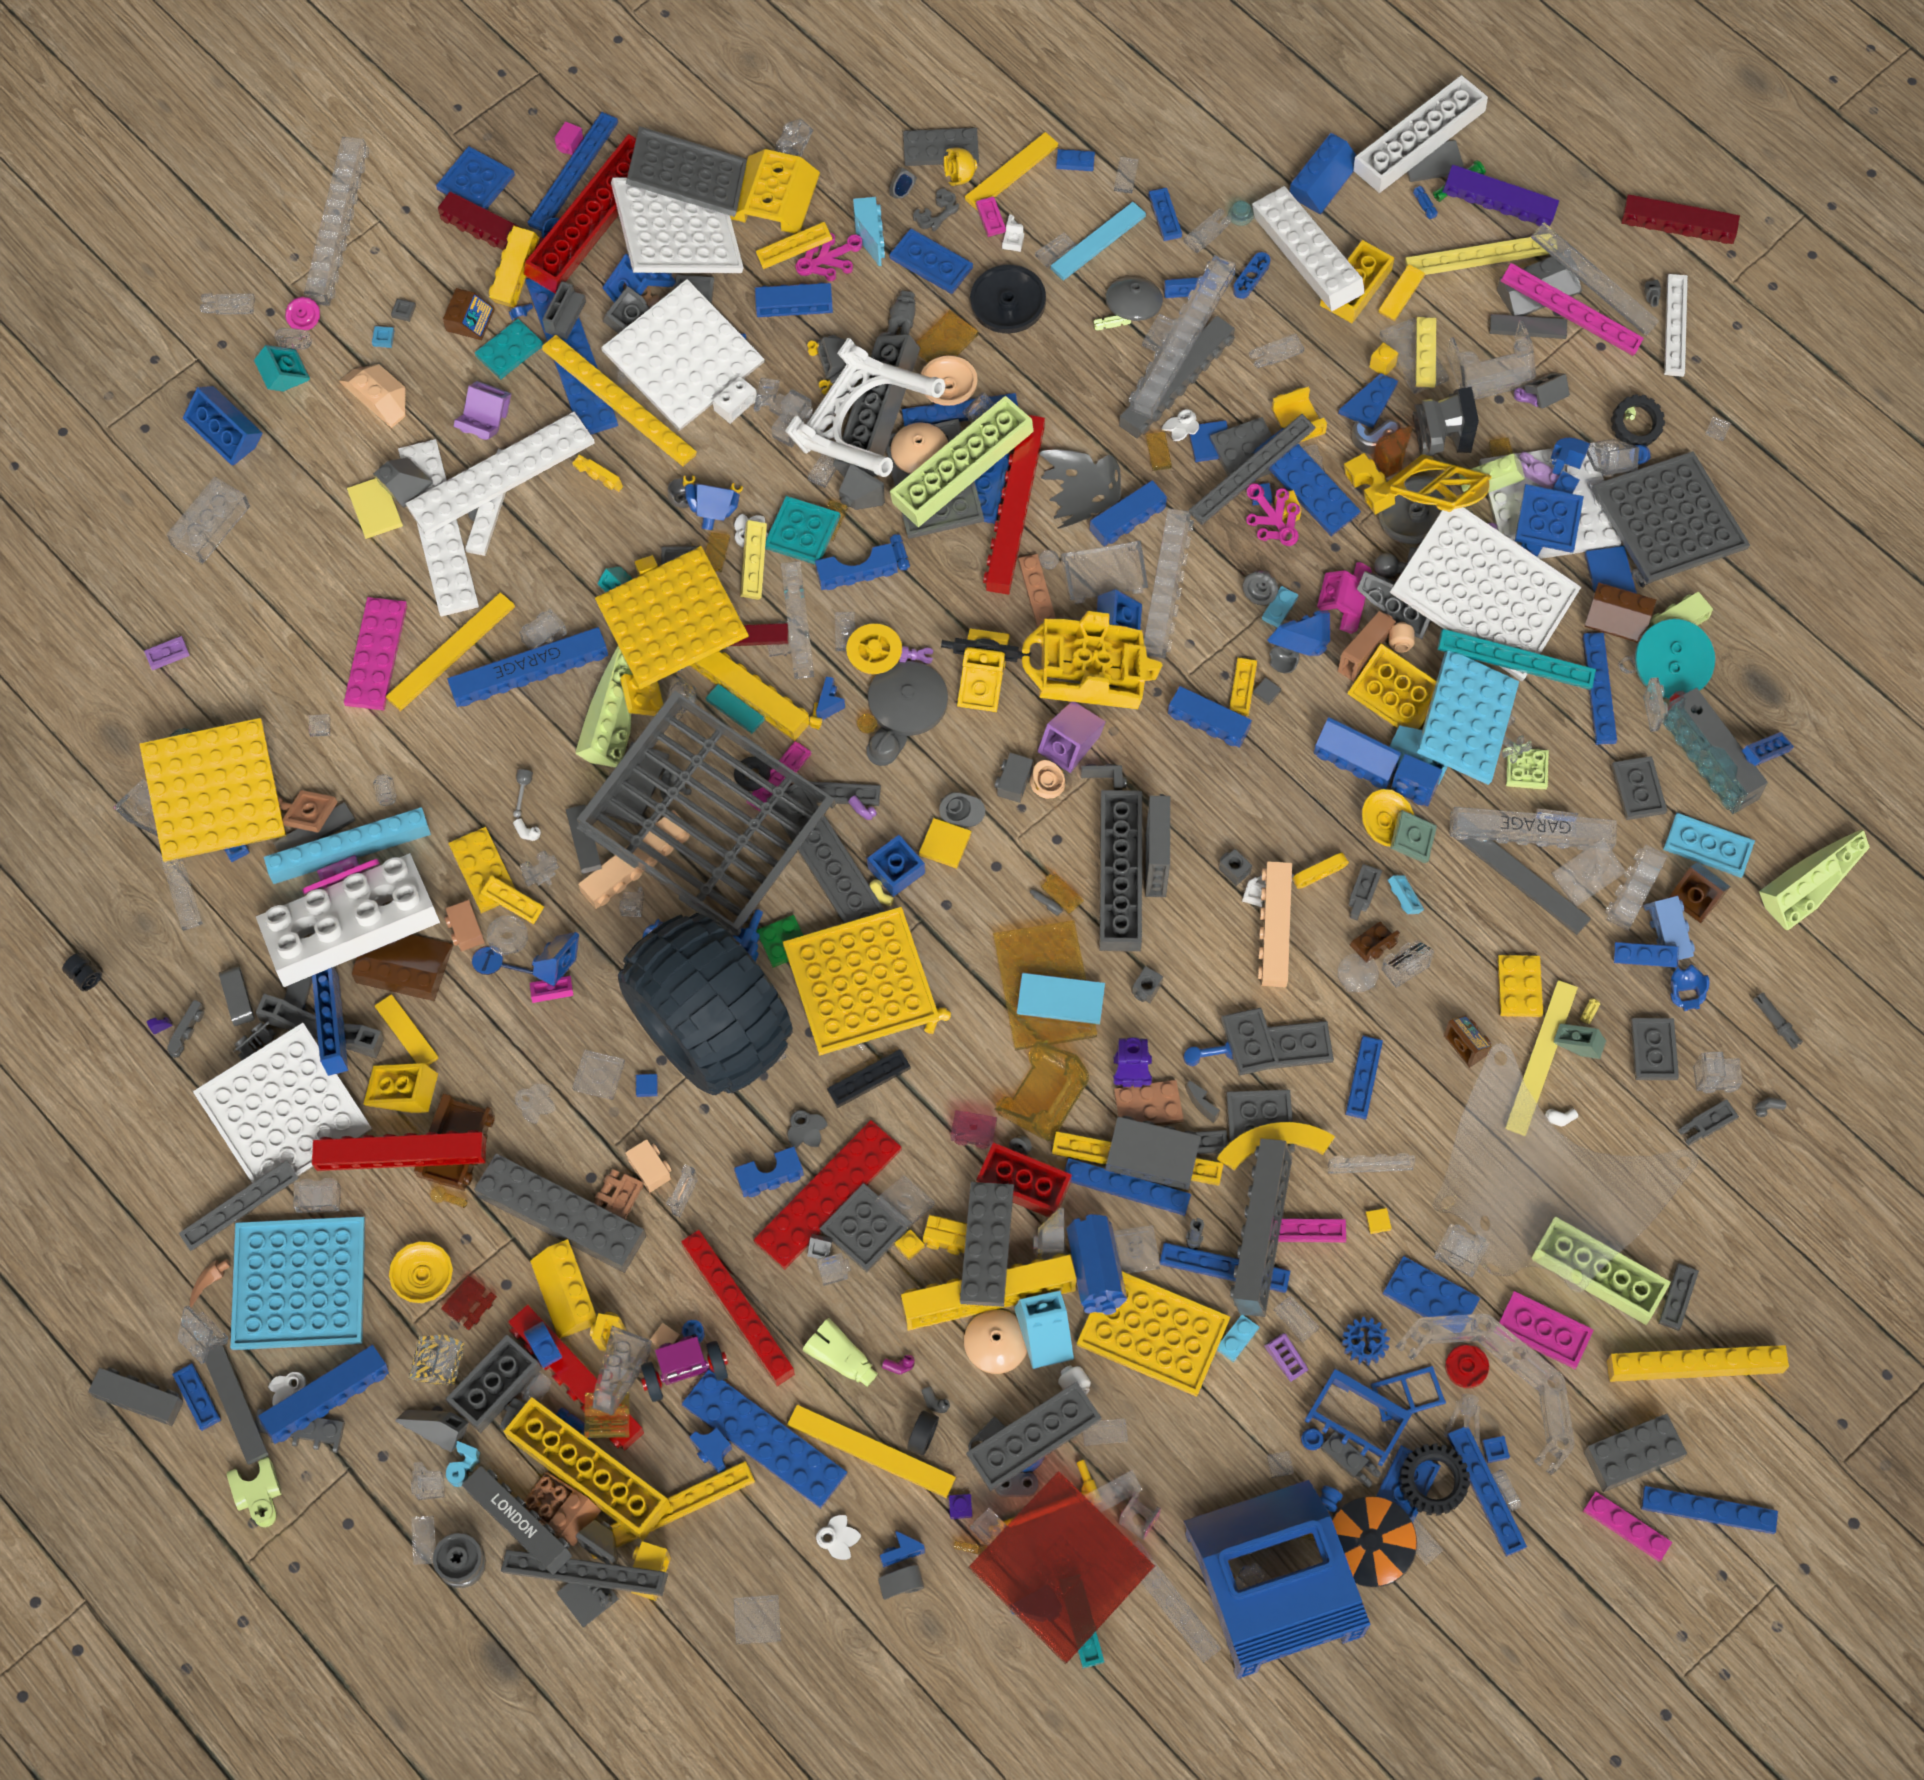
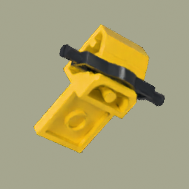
M970 629L967 639L955 638L954 641L942 639L941 648L953 649L954 654L964 655L957 707L997 713L1006 661L1017 662L1023 656L1031 658V652L1024 654L1022 651H1019V647L1010 646V635L1005 633Z

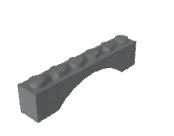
M263 994L256 1010L259 1021L269 1022L270 1025L288 1031L304 1023L313 1039L318 1040L316 1015L306 1012L285 1000ZM344 1023L346 1049L377 1059L384 1042L382 1032L363 1025Z

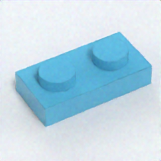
M1281 586L1276 599L1270 603L1263 614L1262 620L1278 628L1282 625L1297 601L1298 594Z
M1405 875L1392 876L1388 879L1392 892L1398 897L1401 902V908L1407 914H1419L1424 910Z
M1241 1315L1222 1339L1217 1351L1234 1363L1259 1330V1326L1244 1315Z

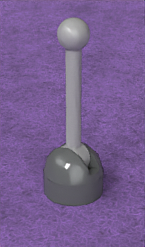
M517 770L516 779L521 786L517 807L513 813L516 818L521 816L520 808L524 787L532 781L533 772L529 770Z

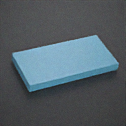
M1676 813L1663 850L1742 878L1755 840Z
M1022 973L1017 1014L1100 1024L1105 983Z

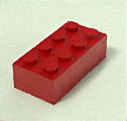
M993 1142L976 1182L1014 1184L1013 1203L1050 1218L1061 1207L1070 1187L1072 1174Z

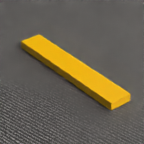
M1046 132L969 192L965 196V201L977 210L976 201L990 197L995 198L1058 147V142Z

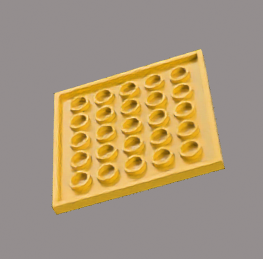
M702 546L595 597L640 689L748 637L744 625Z
M261 718L139 744L164 862L286 836Z
M902 907L783 942L819 1056L939 1020V1014Z

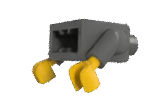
M835 335L823 337L818 343L809 341L807 344L810 356L819 354L826 379H830L829 381L821 380L819 382V388L827 386L822 390L823 395H827L831 386L847 365L838 355V351L846 340Z

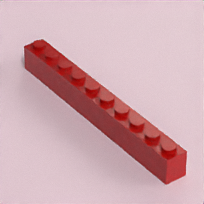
M1028 415L1032 419L1033 432L1013 448L1015 449L1014 454H1010L1009 457L1011 469L1006 471L1005 482L1008 483L1007 487H1003L1001 496L1004 502L999 504L998 515L1000 520L995 522L994 532H997L996 538L992 537L990 548L993 549V553L988 555L987 566L990 567L988 572L985 571L983 583H986V591L1010 595L1045 429V417Z

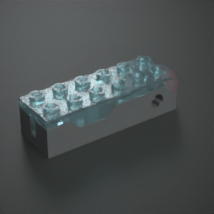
M1698 688L1688 693L1684 691L1674 693L1669 699V706L1664 715L1663 724L1675 736L1677 744L1684 748L1688 759L1698 767L1700 775L1710 783L1712 791L1721 798L1723 806L1730 810L1732 814H1735L1758 801L1768 784L1767 780L1756 766L1746 760L1745 754L1742 752L1743 748Z

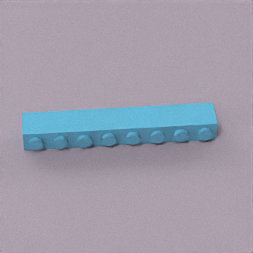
M421 807L265 856L264 860L268 874L273 884L317 871L354 855L356 858L429 836L431 833Z

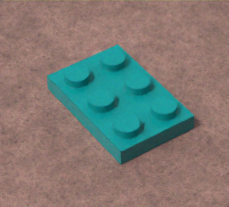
M517 319L475 352V356L501 380L541 349L543 342Z

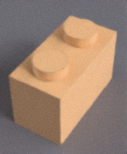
M646 1139L625 1153L627 1160L649 1193L671 1180L669 1172L672 1170L666 1160H660L658 1157L660 1152L654 1143L650 1145Z

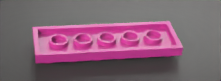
M367 597L345 694V706L385 710L386 696L390 687L407 610L406 601Z

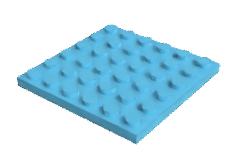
M346 1217L235 1223L230 1348L232 1350L363 1344L365 1218Z

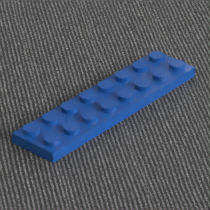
M710 1370L705 1373L682 1403L684 1408L712 1429L717 1428L728 1441L820 1509L847 1475L844 1469L723 1380L717 1381L715 1374Z

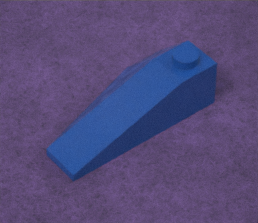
M1319 610L1314 612L1311 618L1306 615L1298 622L1293 620L1282 624L1267 641L1307 656H1320L1326 651V646L1330 642V613L1328 610Z

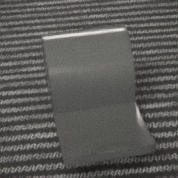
M918 1565L894 1571L878 1579L884 1600L901 1593H914L924 1589Z

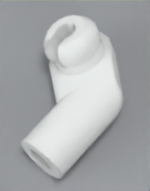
M517 819L513 822L522 839L531 841L539 839L541 831L538 827L527 828L522 819Z
M1573 1108L1566 1113L1549 1109L1545 1116L1550 1123L1562 1127L1578 1118V1113Z

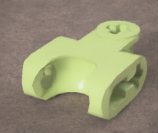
M267 1456L259 1460L260 1472L252 1481H243L236 1469L227 1471L226 1474L237 1509L240 1511L249 1508L252 1519L260 1527H269L275 1522L277 1516L272 1498L282 1495L273 1463ZM265 1510V1511H266V1512H264L265 1516H264V1517H261V1516H262V1511Z

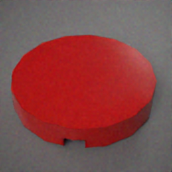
M1460 1345L1448 1354L1445 1363L1446 1374L1456 1386L1474 1388L1481 1385L1487 1378L1489 1360L1478 1347Z

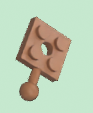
M303 790L300 791L293 804L284 802L282 798L278 797L280 809L287 811L282 819L284 826L318 833L338 803L333 796Z

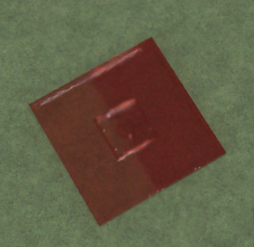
M1059 1471L968 1566L1064 1664L1068 1663L1155 1567Z

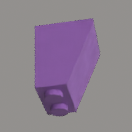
M1071 702L1047 724L1038 753L1071 773L1100 737L1106 721L1078 703Z

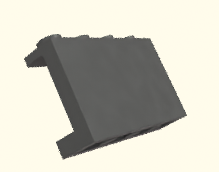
M1129 1116L1117 1117L1105 1171L1189 1190L1201 1136L1192 1131H1177L1171 1126H1156L1150 1121H1134V1118Z

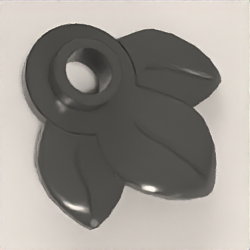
M803 1110L794 1112L790 1119L791 1128L788 1131V1139L791 1146L797 1148L804 1142L810 1147H819L821 1143L819 1130L828 1126L826 1120L818 1114L810 1115ZM799 1119L805 1120L803 1124L797 1123Z

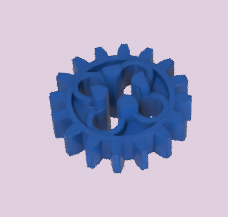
M1362 1317L1361 1323L1355 1319L1353 1326L1347 1325L1346 1329L1348 1332H1344L1342 1336L1345 1338L1342 1341V1346H1347L1344 1353H1351L1350 1360L1352 1361L1357 1358L1359 1365L1362 1363V1360L1366 1362L1367 1366L1370 1365L1371 1360L1378 1363V1356L1384 1358V1351L1389 1349V1346L1385 1343L1389 1342L1390 1337L1384 1336L1387 1333V1329H1380L1381 1322L1376 1325L1373 1324V1318L1366 1322L1365 1317ZM1362 1328H1366L1368 1330L1366 1340L1369 1342V1345L1367 1347V1350L1371 1352V1354L1366 1355L1363 1352L1365 1347V1341H1362L1364 1337V1332L1361 1330ZM1373 1338H1378L1380 1343H1376ZM1355 1339L1359 1344L1354 1345L1351 1340Z

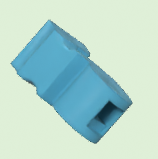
M457 1441V1451L465 1459L462 1462L449 1463L446 1470V1478L454 1487H461L468 1479L467 1471L472 1472L474 1467L480 1462V1452L474 1447Z

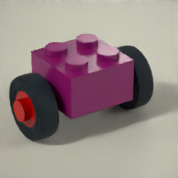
M687 1336L680 1339L678 1343H665L659 1346V1349L655 1350L662 1374L659 1376L652 1362L641 1365L644 1378H641L644 1391L648 1390L651 1401L656 1402L663 1399L661 1391L662 1382H665L667 1386L704 1374L709 1366L715 1373L717 1381L728 1378L725 1367L728 1364L725 1351H720L718 1342L712 1341L706 1344L708 1350L707 1360L703 1358L697 1337Z

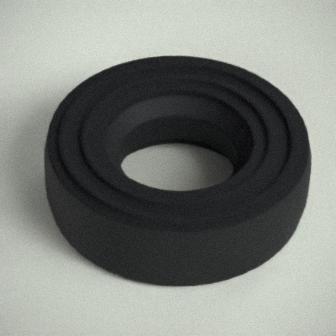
M755 756L740 761L750 769H758L759 775L769 781L770 768L763 761ZM736 768L734 769V779L739 786L747 791H755L762 788L761 785L752 779H746L745 774Z

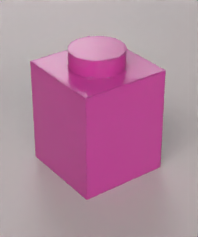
M565 121L555 136L556 148L562 153L573 155L584 139L582 128Z

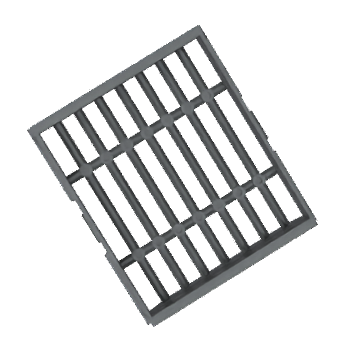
M674 690L577 818L579 825L576 828L631 867L642 869L678 894L679 900L699 914H703L716 921L732 936L738 937L741 933V926L761 902L829 807L833 809L838 802L766 753L767 751L746 736H741ZM681 706L716 729L709 739H706L675 718ZM670 724L703 746L697 755H694L664 734ZM723 734L785 776V778L776 787L716 746V742ZM658 740L691 762L685 771H682L652 750ZM711 751L771 792L772 796L764 803L704 762V758ZM646 756L679 778L673 787H670L639 766ZM699 767L759 808L760 812L752 819L692 778L691 775ZM634 772L667 794L661 803L656 802L627 782ZM791 782L822 802L815 813L785 793ZM685 783L747 824L748 828L743 835L738 834L680 794L679 791ZM622 788L655 810L649 819L644 818L615 798ZM779 798L810 819L803 829L773 809ZM673 799L736 841L737 843L731 851L726 850L668 810L667 807ZM610 804L643 826L637 835H633L603 814ZM767 814L798 835L791 845L761 825ZM661 815L724 857L725 859L719 867H715L657 827L655 823ZM599 820L631 843L625 849L592 825ZM649 831L713 874L708 882L704 884L643 842ZM755 831L786 851L779 861L749 841ZM638 847L699 889V894L696 897L635 856L633 854ZM743 847L774 867L767 877L736 857ZM731 863L761 883L755 894L724 873ZM719 879L750 900L743 910L712 889ZM706 896H709L738 917L732 923L703 903V900Z

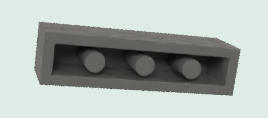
M109 1367L107 1370L99 1368L88 1391L92 1397L173 1426L183 1405V1401L178 1397V1393L168 1389L166 1392L158 1390L159 1386L147 1382L146 1385L139 1383V1379L131 1375H127V1377L120 1376L119 1371Z

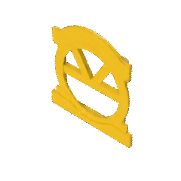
M1420 455L1376 490L1375 495L1382 497L1401 495L1411 501L1437 505L1438 509L1451 512L1454 509L1466 507L1482 500L1489 492V480L1492 478V475L1436 461L1431 456ZM1427 470H1445L1418 493L1407 490L1404 485L1406 479L1415 473ZM1455 473H1458V474L1463 475V476L1466 477L1467 479H1449V478H1450L1452 475H1454ZM1445 485H1470V487L1464 493L1456 496ZM1436 489L1445 498L1439 499L1428 495Z

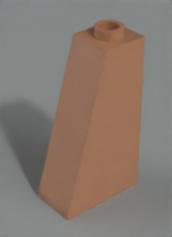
M1379 611L1343 651L1338 672L1355 682L1380 644H1384L1388 639L1389 631L1396 621L1390 615Z

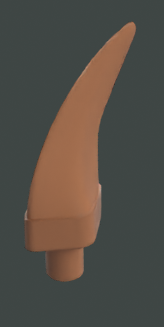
M226 1259L221 1263L215 1260L201 1273L191 1293L190 1307L194 1305L204 1288L224 1276V1270L231 1267L229 1260Z

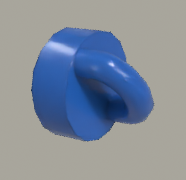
M1643 444L1634 446L1630 451L1631 461L1635 464L1646 463L1651 458L1649 448Z

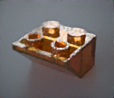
M1411 426L1400 428L1389 436H1382L1376 442L1373 461L1385 478L1402 470L1413 429Z

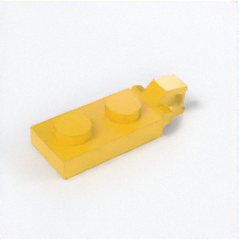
M578 455L572 463L579 472L586 471L593 480L599 479L610 490L615 489L620 492L623 488L618 476L591 459L588 460Z

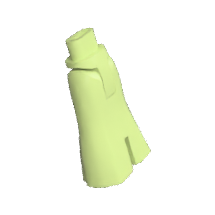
M830 1318L824 1321L817 1330V1334L814 1333L803 1347L802 1351L830 1366L845 1377L856 1380L857 1383L862 1382L867 1387L878 1375L871 1368L872 1364L868 1362L866 1356Z

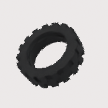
M1632 395L1621 401L1614 409L1613 416L1611 417V429L1615 432V437L1621 440L1622 444H1627L1631 448L1642 444L1648 446L1663 432V426H1665V420H1663L1664 412H1661V406L1656 404L1653 398L1649 399L1646 395ZM1640 407L1650 415L1652 419L1651 432L1645 436H1636L1626 429L1623 415L1628 408Z

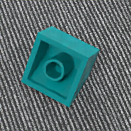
M265 345L254 359L268 390L286 391L310 380L296 349Z

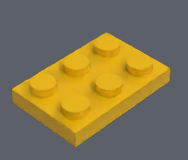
M1498 955L1500 1016L1542 1017L1543 1001L1540 956Z

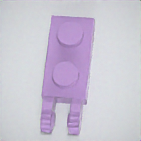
M1523 451L1519 458L1523 461L1521 464L1524 476L1543 488L1553 489L1559 475L1552 473L1553 469Z

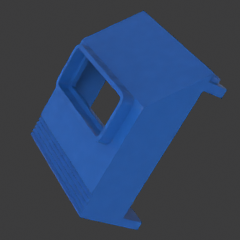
M1310 1480L1184 1521L1186 1526L1185 1535L1188 1542L1192 1543L1235 1665L1234 1673L1236 1679L1257 1673L1261 1664L1339 1638L1342 1644L1362 1638L1371 1625L1331 1516ZM1310 1533L1313 1534L1323 1561L1322 1563L1240 1590L1237 1588L1228 1560Z

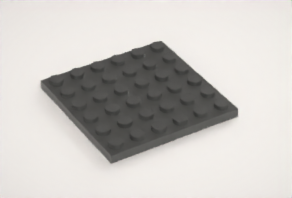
M1694 451L1594 484L1591 488L1647 584L1746 550L1750 546Z

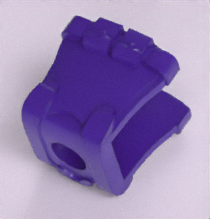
M1119 1038L1118 1049L1114 1055V1064H1118L1115 1075H1113L1114 1084H1122L1123 1087L1151 1085L1152 1076L1148 1064H1152V1056L1148 1050V1039L1128 1038L1126 1040V1038Z

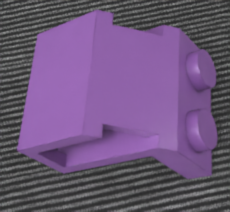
M479 381L474 382L468 387L464 413L455 419L454 427L459 428L464 433L475 434L480 439H490L499 431L501 418H506L508 414L511 393Z

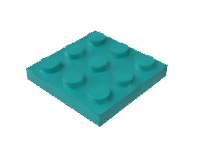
M786 496L766 539L765 549L815 565V561L821 560L841 517L840 512Z

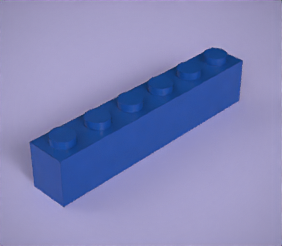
M331 967L312 975L320 1062L328 1076L349 1071L339 976L335 968Z
M371 1345L258 1415L261 1425L274 1444L283 1442L297 1430L305 1429L313 1420L327 1415L329 1410L345 1404L353 1395L364 1392L369 1385L383 1380L389 1374L387 1365L375 1347Z

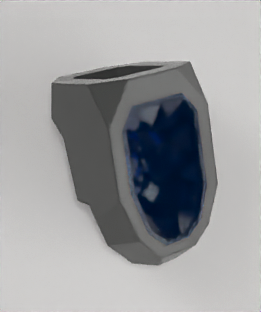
M899 167L891 181L889 188L890 196L895 199L907 196L914 186L917 177L906 169Z

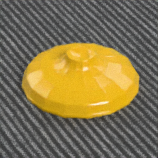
M1381 789L1372 792L1365 800L1362 808V823L1367 834L1377 843L1390 847L1398 813L1403 810L1415 816L1410 803L1401 794L1393 790Z
M420 1241L409 1244L395 1255L390 1264L389 1279L391 1287L399 1297L408 1302H429L435 1300L446 1291L452 1279L453 1267L448 1254L436 1244Z

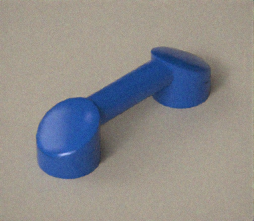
M1227 1042L1226 1045L1204 1049L1190 1047L1184 1053V1062L1189 1066H1196L1200 1062L1201 1057L1225 1054L1229 1059H1233Z

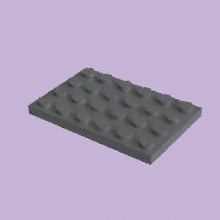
M639 126L626 184L735 217L747 159Z
M958 419L933 424L944 432L948 443L962 432ZM897 433L890 435L886 447L887 456L893 462L891 472L895 487L910 475L898 468L892 459L891 443ZM974 481L919 527L902 513L908 539L984 522Z

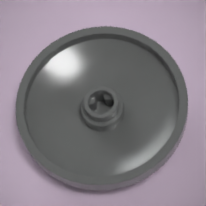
M1429 476L1412 477L1406 479L1404 485L1407 490L1418 493L1435 478ZM1445 485L1449 490L1453 492L1449 485ZM1436 489L1428 495L1439 499L1445 498ZM1397 495L1395 496V504L1378 514L1381 526L1389 537L1401 543L1419 544L1442 510L1438 509L1437 505L1418 503Z
M911 661L898 662L889 671L877 674L869 687L868 706L872 717L882 728L892 731L897 735L913 736L925 733L941 721L947 710L948 691L944 680L934 669L922 663Z

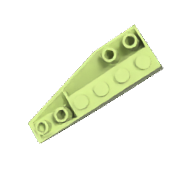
M619 646L615 650L591 701L575 754L590 763L617 767L623 759L631 731V713H628L620 678L624 674H633Z
M1864 830L1850 834L1808 856L1759 891L1765 909L1785 930L1791 929L1816 910L1870 848Z

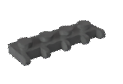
M258 1409L255 1423L260 1433L267 1434L258 1415L267 1410ZM317 1418L310 1422L305 1429L297 1430L291 1434L289 1438H293L292 1446L295 1447L298 1446L299 1439L314 1441L313 1449L319 1450L321 1442L334 1444L333 1452L338 1453L345 1423Z

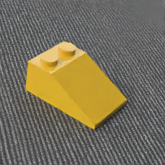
M424 1063L373 1066L363 1104L370 1107L409 1113L429 1112L438 1073Z

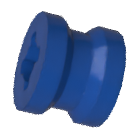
M689 1320L682 1327L683 1337H697L699 1344L703 1341L705 1332L699 1321Z
M1323 1486L1320 1499L1327 1511L1335 1512L1337 1509L1336 1504L1338 1501H1341L1343 1495L1334 1488Z

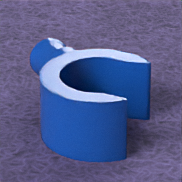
M529 303L528 305H521L510 309L508 312L511 320L513 321L516 317L522 315L524 317L527 316V312L533 309V305Z

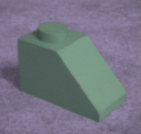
M1559 1024L1553 1042L1579 1056L1600 1059L1606 1040L1599 1029Z

